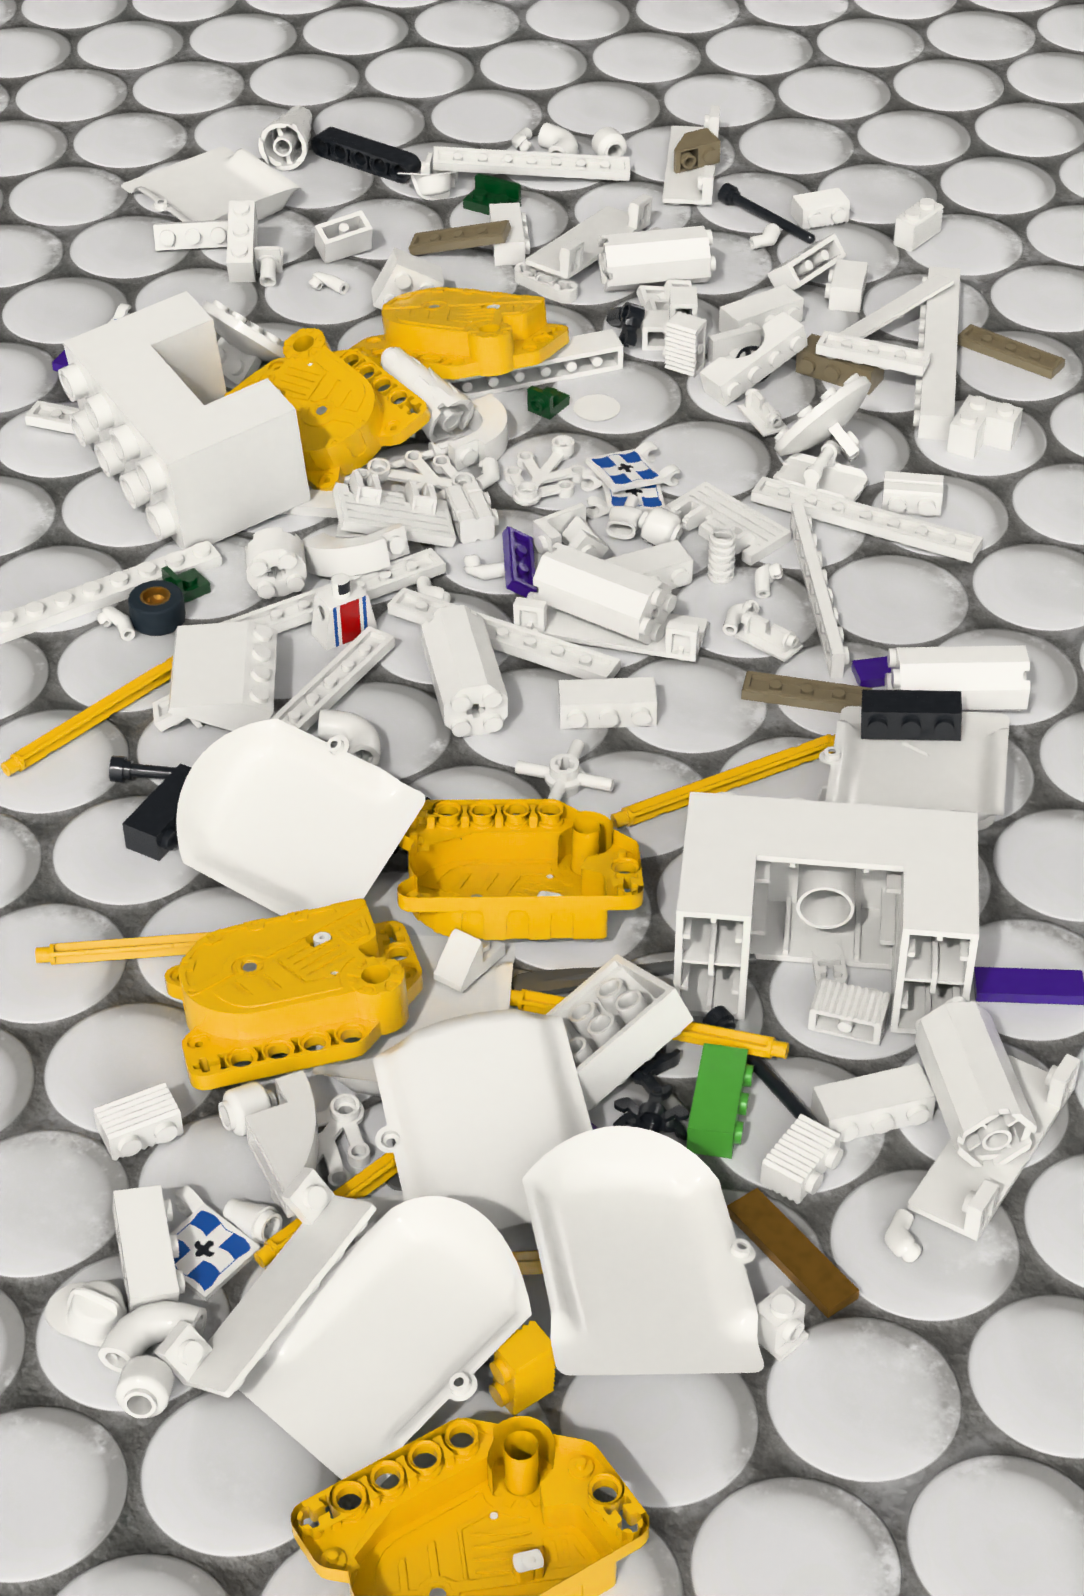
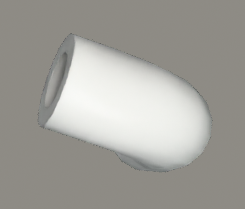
M543 124L538 135V144L541 147L547 148V153L578 154L577 139L573 134L557 125Z
M320 710L318 722L319 739L328 742L334 736H345L349 741L348 753L375 766L379 764L381 754L379 733L367 719L351 712Z
M159 1301L142 1305L118 1321L106 1336L98 1351V1356L105 1366L121 1373L122 1368L130 1359L136 1356H143L149 1347L163 1342L180 1320L189 1322L202 1336L207 1321L206 1308L174 1301Z

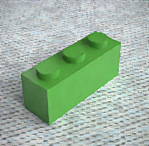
M704 1043L687 1128V1149L694 1154L732 1159L734 1144L741 1145L744 1122L738 1121L739 1115L746 1116L749 1093H744L743 1091L744 1087H751L754 1065L747 1064L748 1049Z

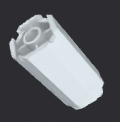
M704 226L601 235L598 240V247H603V253H598L601 283L605 284L603 287L604 292L638 289L639 285L664 286L667 279L689 280L692 284L707 282L711 277V271L716 270L715 256L710 254L709 246L713 243L711 229L705 230Z
M558 542L552 546L556 548L553 553L546 551L542 555L533 577V586L538 587V594L533 593V599L547 601V606L647 645L652 640L659 642L662 639L667 616L673 611L677 602L676 595L671 594V586Z
M465 605L438 608L433 613L434 618L429 623L426 620L421 625L422 647L444 725L450 728L457 737L497 732L502 728L503 721L508 717V696L484 619L478 613L477 616L471 613L470 608Z
M1026 645L888 648L887 662L888 667L891 668V673H885V690L961 691L963 712L1023 711L1028 707L1030 680H1026V671H1030V661Z
M956 996L926 1016L918 1019L914 1025L916 1030L914 1042L957 1154L971 1166L982 1167L983 1163L981 1160H992L994 1166L1005 1165L1028 1151L1032 1144L1030 1134L1031 1132L1035 1134L1037 1126L991 1015L977 1002H967L964 997Z

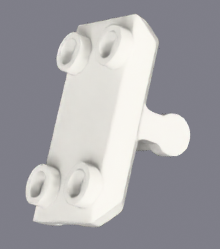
M828 440L823 444L819 457L799 452L788 456L783 462L781 469L773 476L775 480L856 502L868 484V478L862 469L837 463L836 458L840 447L833 440Z

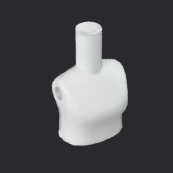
M629 495L624 506H613L610 508L609 520L605 526L609 536L627 540L633 538L635 533H637L639 529L638 522L643 511L636 508L639 501L636 495Z

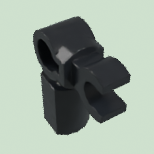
M626 302L623 306L608 310L606 319L608 324L623 327L619 340L624 347L636 345L637 329H640L644 319L645 308L644 306Z

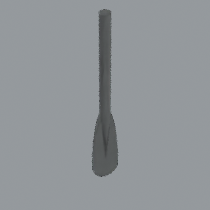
M755 954L749 955V965L756 964ZM674 960L637 965L654 976L674 974ZM601 967L520 973L512 978L511 989L518 991L527 989L547 994L571 992Z

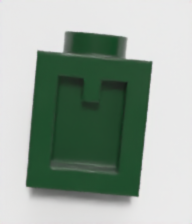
M532 385L527 389L528 411L549 420L569 405L570 395L560 392L555 388L547 386L542 390Z
M168 566L161 568L162 579L180 587L184 597V604L211 592L210 582L195 568L184 571L179 575L174 573Z

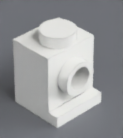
M784 1286L778 1287L756 1305L758 1313V1343L781 1362L808 1340L809 1334L804 1330L805 1304Z

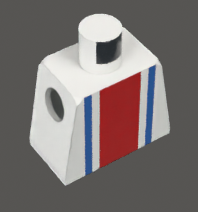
M343 573L332 576V587L317 592L314 598L311 634L326 651L353 641L368 626L377 629L368 594L355 580H350V577Z

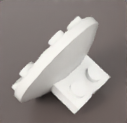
M214 300L212 304L208 301L203 303L202 308L211 316L215 331L221 336L217 344L223 375L239 385L258 370L262 361L269 363L274 359L285 357L283 354L284 341H281L275 335L264 331L263 328L255 323L247 321V318L234 310L229 311L230 308L217 300Z
M855 373L843 383L844 386L836 390L833 386L821 395V403L813 408L809 405L797 414L798 421L790 429L786 427L774 437L776 439L774 447L776 452L780 456L802 452L830 438V440L838 443L841 454L849 464L859 457L860 442L851 430L845 432L843 427L858 411L871 387V382L867 377L859 376L858 373Z

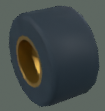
M164 580L145 582L135 587L129 594L128 607L130 619L134 629L140 633L149 636H162L174 632L177 626H182L185 622L186 612L183 593L180 587L172 582Z

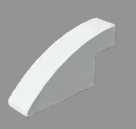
M304 1070L275 1079L277 1106L244 1116L248 1145L287 1218L293 1217L295 1214L280 1196L304 1167L313 1168L316 1171L319 1154L315 1101Z

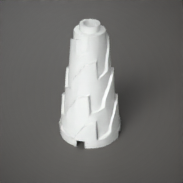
M301 105L292 107L286 114H282L278 120L275 119L267 125L260 135V154L268 165L270 163L275 165L274 169L292 170L303 163L307 156L308 142L311 137L310 125L312 114L309 109Z
M389 347L384 350L380 363L382 368L427 404L431 418L421 428L431 442L438 443L456 437L453 430L457 426L463 431L474 413L472 401L450 382L446 383L430 367L426 368L421 362L409 356L400 347ZM402 397L401 400L405 401L406 397Z

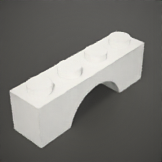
M780 312L762 326L764 341L755 352L741 358L719 357L699 372L704 392L726 407L808 346L803 324L785 312Z

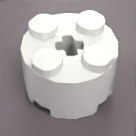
M281 527L265 528L253 534V539L244 548L247 581L252 589L257 591L258 596L264 599L286 596L293 592L301 591L305 586L304 581L307 577L304 544L297 534L293 536L290 533L283 532Z

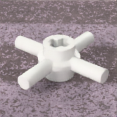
M579 739L572 741L567 754L554 756L550 760L549 766L520 760L517 761L515 766V773L545 779V782L550 787V794L547 799L561 801L562 798L572 797L578 793L579 786L611 792L614 785V779L584 773V770L579 765V757L584 748V743Z

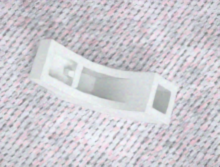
M490 393L472 401L474 413L468 423V427L474 432L448 444V457L450 458V463L457 471L474 465L488 456L498 460L507 448V412L502 403Z
M400 523L361 537L336 538L322 533L302 541L307 572L325 577H332L339 573L354 576L390 567V561L410 553L405 526Z

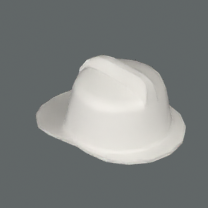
M457 171L438 174H397L410 175L416 193L425 200L434 201L450 197L451 173H456Z
M103 1280L69 1284L54 1293L49 1298L45 1307V1319L51 1329L62 1335L97 1347L102 1346L108 1333L123 1316L128 1314L126 1296L111 1282Z

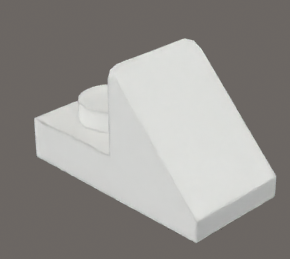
M454 929L450 934L433 977L435 980L462 993L505 955V944L498 940L478 939L461 930Z

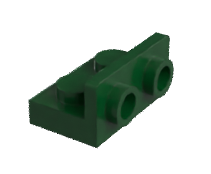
M480 173L475 175V189L463 199L464 209L489 215V204L520 203L521 207V185L519 183Z

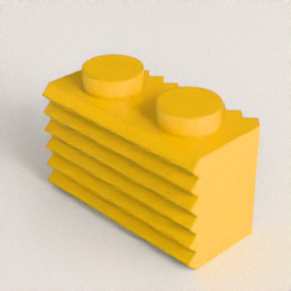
M529 1320L528 1325L522 1324V1329H517L515 1334L513 1333L494 1352V1361L489 1364L493 1374V1383L489 1385V1392L498 1406H505L514 1416L553 1392V1387L555 1386L554 1373L556 1372L554 1369L556 1367L551 1339L536 1321Z

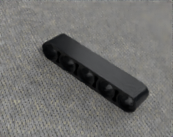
M335 127L326 128L311 140V148L316 155L397 183H404L411 178L410 175L397 173H418L421 170V161L415 154Z

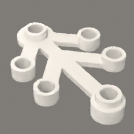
M567 435L554 437L552 439V454L540 469L534 461V454L532 452L521 451L517 454V466H509L504 471L505 481L513 484L515 487L512 492L514 502L524 507H530L538 503L541 497L557 494L560 498H570L574 495V483L585 481L582 478V471L586 468L582 465H572L569 468L554 471L561 461L569 460L574 454L575 441L572 437ZM521 468L526 469L531 477V481L523 479ZM559 481L557 484L541 487L543 484Z
M417 450L406 452L405 465L409 469H416L419 473L390 469V463L384 458H374L367 464V469L370 473L378 474L380 484H384L387 480L404 483L408 479L415 480L421 495L424 483H432L434 489H443L437 492L436 496L437 499L445 501V489L447 486L459 484L463 486L465 483L476 482L475 477L471 473L458 472L450 463V458L446 455H437L433 458L432 470L422 459V454ZM436 473L445 474L448 478L438 477ZM405 489L394 491L398 493H403L405 498Z
M351 1094L337 1095L331 1100L327 1110L316 1112L317 1126H326L321 1133H318L319 1154L317 1165L324 1156L329 1172L328 1187L332 1192L351 1179L350 1173L344 1169L335 1142L342 1131H344L349 1144L347 1150L349 1164L354 1168H364L371 1161L370 1147L364 1143L358 1127L364 1119V1107L358 1098ZM359 1153L364 1154L361 1157L354 1156ZM338 1180H343V1181H345V1182H343V1183H341V1184L334 1183V1182H336V1181H338ZM270 1186V1192H271V1199H272V1201H273L276 1205H278L279 1207H281L280 1203L278 1202V1200H277V1198H276V1196H275V1194H274V1192H273V1190H272V1188H271V1186Z

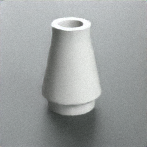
M237 1198L230 1199L225 1205L223 1211L224 1218L232 1222L255 1243L265 1242L282 1228V1217L273 1206L241 1201Z

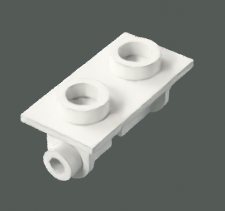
M748 389L745 393V404L737 405L741 413L763 437L775 435L787 427L781 419V413L775 410L769 402H765V398L759 389Z
M745 612L743 614L741 623L744 624V628L735 634V638L783 662H786L803 648V644L798 642L799 638L794 631H789L775 623L769 628V620L759 616L756 612Z

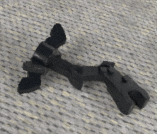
M666 1044L651 1060L645 1062L630 1075L635 1084L642 1085L649 1094L648 1102L638 1106L629 1097L615 1100L614 1108L625 1114L619 1117L613 1123V1126L628 1125L657 1133L661 1131L675 1132L676 1137L687 1140V1131L680 1121L689 1118V1111L681 1105L666 1110L661 1105V1102L671 1096L672 1085L660 1086L653 1077V1075H658L677 1066L680 1062V1050L675 1049L671 1053H665Z

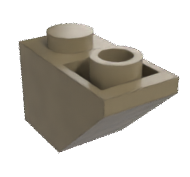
M708 128L685 133L674 149V172L676 174L701 168L704 165L720 163V140Z

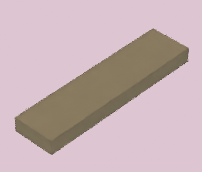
M509 220L419 232L414 234L408 249L412 255H421L505 243L511 230Z
M972 324L958 334L957 345L1052 379L1065 366V359Z
M747 671L742 687L741 699L841 713V710L847 706L861 707L862 689L872 690L873 688Z

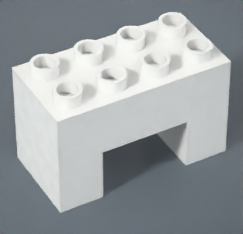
M187 291L63 341L68 366L59 369L58 375L68 398L72 402H78L80 411L69 416L74 434L84 447L92 443L95 444L96 458L103 472L108 477L118 473L121 475L119 477L120 485L129 504L133 508L143 504L146 506L147 520L159 540L171 536L181 550L208 540L211 544H214L311 500L295 407L268 378L224 396L227 391L213 319Z
M690 792L676 910L673 987L676 988L691 1016L705 1017L711 1009L717 1006H724L734 1016V1019L744 1020L750 954H755L756 959L812 963L813 951L820 959L834 960L842 952L840 946L835 943L838 940H842L846 966L891 970L890 1032L916 1034L914 1027L916 1021L946 1003L949 999L961 996L969 1002L979 940L978 813L950 811L944 808L917 809L879 806L869 802L850 804L810 801L800 797L784 799L736 795L731 792Z

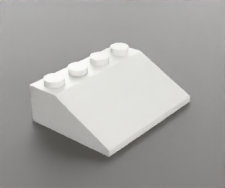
M249 621L177 626L175 630L168 713L230 731L248 724L269 720L274 710L277 630Z
M618 954L545 1014L562 1016L587 1111L597 1107L603 1098L617 1086L623 1084L633 1072L645 1062L651 1060L663 1046L680 1035L683 1029L694 1020L676 988Z

